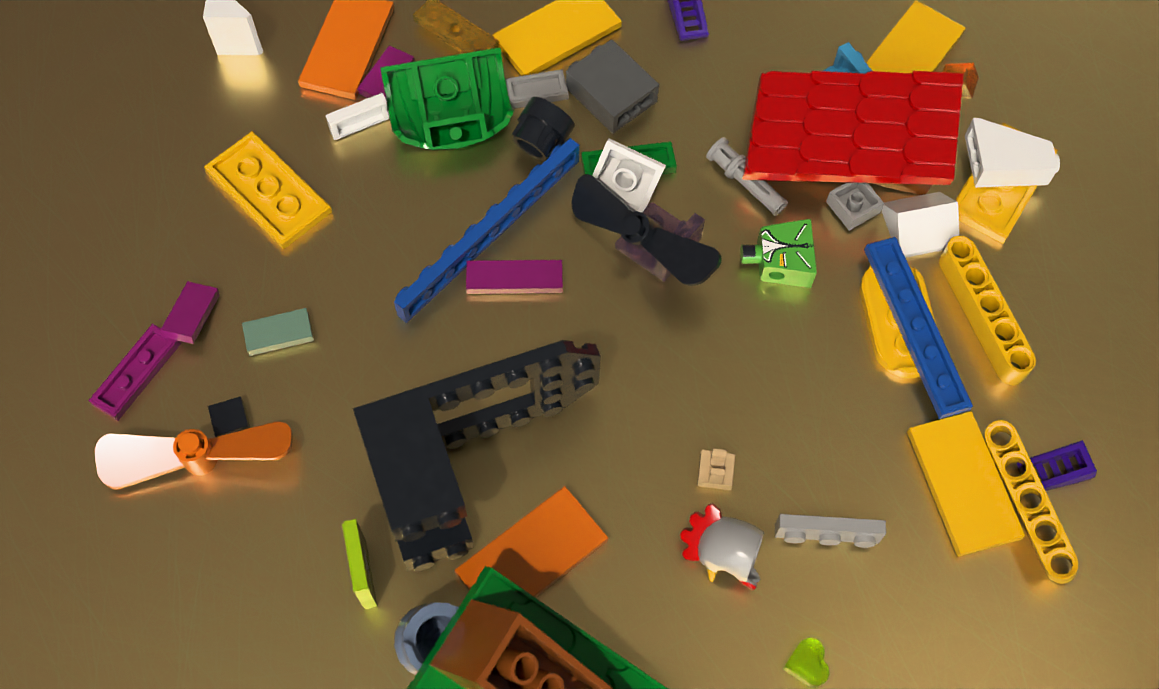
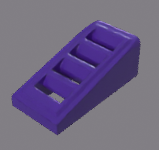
M668 0L680 41L709 36L702 0L685 2ZM693 7V10L681 12V8ZM685 17H696V20L683 21ZM697 25L699 27V30L686 32L685 27Z
M1083 440L1030 458L1033 466H1036L1045 491L1096 477L1097 470ZM1075 457L1080 467L1079 470L1074 471L1069 458ZM1062 460L1067 474H1061L1056 461ZM1016 463L1020 474L1023 475L1026 468L1021 463ZM1049 463L1055 478H1048L1043 464Z

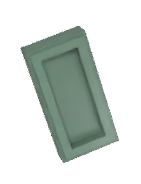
M307 308L242 323L249 356L314 341Z

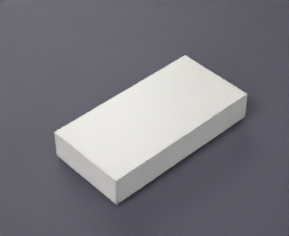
M383 93L325 115L334 140L390 118L387 101Z

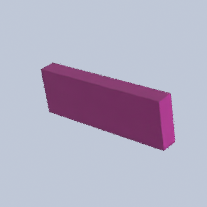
M562 260L467 261L466 292L467 294L563 293Z
M152 323L88 401L99 410L119 421L181 345V342L162 337L161 328Z

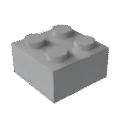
M847 182L830 191L826 201L848 230L880 214L884 202L868 183Z

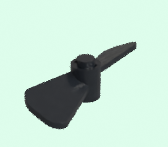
M585 174L578 179L571 202L574 215L583 222L620 234L628 243L644 252H649L681 283L688 286L702 284L720 266L721 254L715 248L666 231L658 222L644 213L633 212L592 175Z

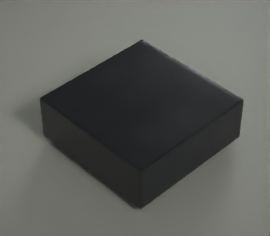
M241 396L208 406L215 437L250 428Z

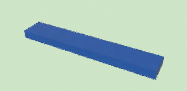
M893 237L866 244L864 249L938 418L942 419L970 411L973 407L972 402L897 238Z

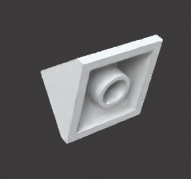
M206 0L203 19L217 55H260L263 53L252 16L236 0Z
M608 138L592 176L633 212L644 213L666 165Z
M941 192L884 202L881 211L891 238H897L905 258L943 251L951 238L960 236L958 202Z

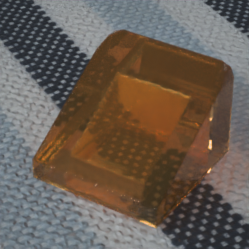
M974 63L945 64L942 72L964 73L962 97L972 99L979 79Z

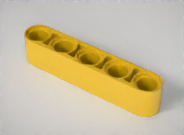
M955 236L950 239L940 256V268L997 376L1007 385H1018L1024 381L1035 367V354L973 241L965 236ZM967 280L974 282L976 285L969 283ZM982 307L987 308L990 312H986ZM996 334L1003 336L1005 340H1001ZM1011 362L1018 364L1021 369L1014 367Z
M994 421L988 425L985 431L987 448L1046 575L1055 583H1069L1077 575L1079 564L1077 556L1015 427L1008 421ZM1004 432L1010 435L1011 440L1008 444L1000 446L993 443L992 437L996 433ZM1016 462L1024 465L1026 468L1025 473L1018 477L1009 475L1006 472V468L1011 463ZM1031 493L1037 495L1041 499V503L1038 507L1029 509L1021 504V498ZM1042 525H1048L1054 528L1056 536L1051 541H1042L1036 536L1035 531ZM1059 557L1066 558L1071 563L1072 569L1067 574H1057L1052 570L1051 562Z

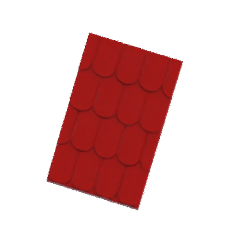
M769 71L761 73L742 180L871 183L917 195H925L932 185H950L955 175L964 73L913 71L912 73L879 71L867 73L830 71L799 73Z

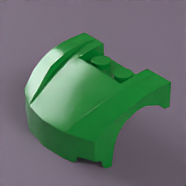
M500 47L380 67L392 131L403 143L432 150L462 148L494 136L509 124L514 109H512L508 96Z

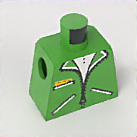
M811 219L760 228L757 245H741V264H759L760 280L763 282L811 288L817 274Z

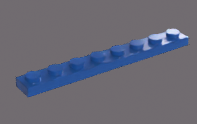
M570 138L563 145L556 146L543 164H537L521 184H515L503 201L492 205L478 224H472L465 231L462 239L455 245H449L435 264L425 267L420 273L419 278L410 287L406 286L401 289L394 301L397 316L405 323L409 322L467 267V261H474L579 162L580 145Z

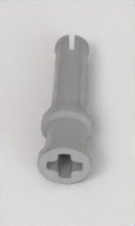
M725 137L719 139L710 148L706 158L709 161L714 160L725 170L724 175L726 177L735 178L774 216L781 213L787 206L788 201L777 193L765 180H742L746 156L743 154L739 155L728 145L729 141Z

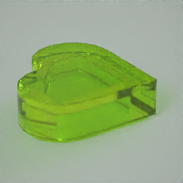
M814 638L802 640L783 667L786 672L811 688L822 686L830 675L829 667L823 660L825 649Z

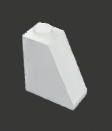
M973 118L965 134L975 187L1048 185L1055 173L1059 171L1060 158L1058 154H1055L1053 142L981 118Z

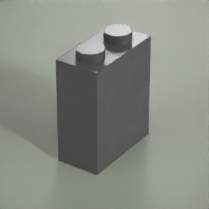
M612 39L604 45L595 47L588 56L581 61H575L566 70L568 91L612 134L658 101L659 83Z

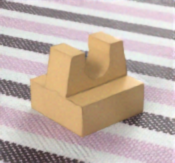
M715 448L712 451L701 450L697 486L731 490L735 454L727 453V450Z

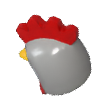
M714 503L706 506L705 514L699 511L691 514L689 522L693 528L686 527L680 533L681 540L688 544L683 550V557L690 561H700L707 568L708 577L711 582L714 581L718 570H724L734 575L748 589L755 590L757 583L760 581V576L754 569V564L764 532L755 525L743 520L723 517L720 508Z

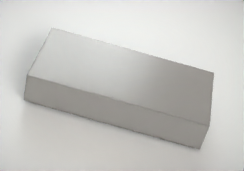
M563 69L505 79L512 109L526 107L532 97H540L549 102L569 99Z

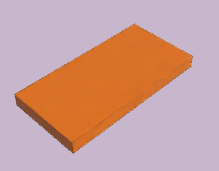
M334 0L299 77L300 87L357 100L359 95L358 87L367 76L395 9L394 2L387 0Z
M564 486L454 571L466 588L470 590L473 584L476 583V579L485 566L491 567L537 598L607 543L608 537Z

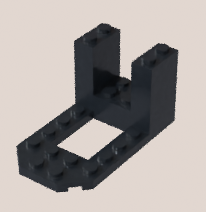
M561 340L353 408L395 541L398 542L407 571L411 569L415 571L429 569L435 565L434 561L446 557L450 560L458 559L468 554L469 549L474 548L472 536L465 517H468L465 503L446 447L449 449L458 448L466 444L467 440L479 436L481 438H488L497 434L500 429L509 426L521 427L528 424L532 418L541 415L550 417L560 413L563 408L568 407L599 384L601 355L596 344L585 343L581 348H576L573 341ZM530 380L531 393L439 424L436 422L433 411H448L456 408L460 402L472 398L477 400L485 399L494 394L496 390L505 387L518 388Z

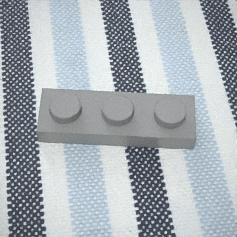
M780 514L775 523V538H784V541L788 543H803L807 539L819 540L820 544L828 546L838 545L841 542H854L856 547L869 548L879 544L886 535V520Z

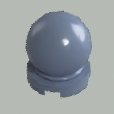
M440 602L422 604L411 609L400 620L395 631L394 648L399 662L410 673L416 675L432 648L435 647V643L451 618L456 614L458 606Z

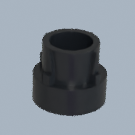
M532 97L517 120L519 123L512 133L514 135L512 139L521 150L536 159L545 161L556 146L565 143L574 129L575 123L566 112L555 104L540 97Z

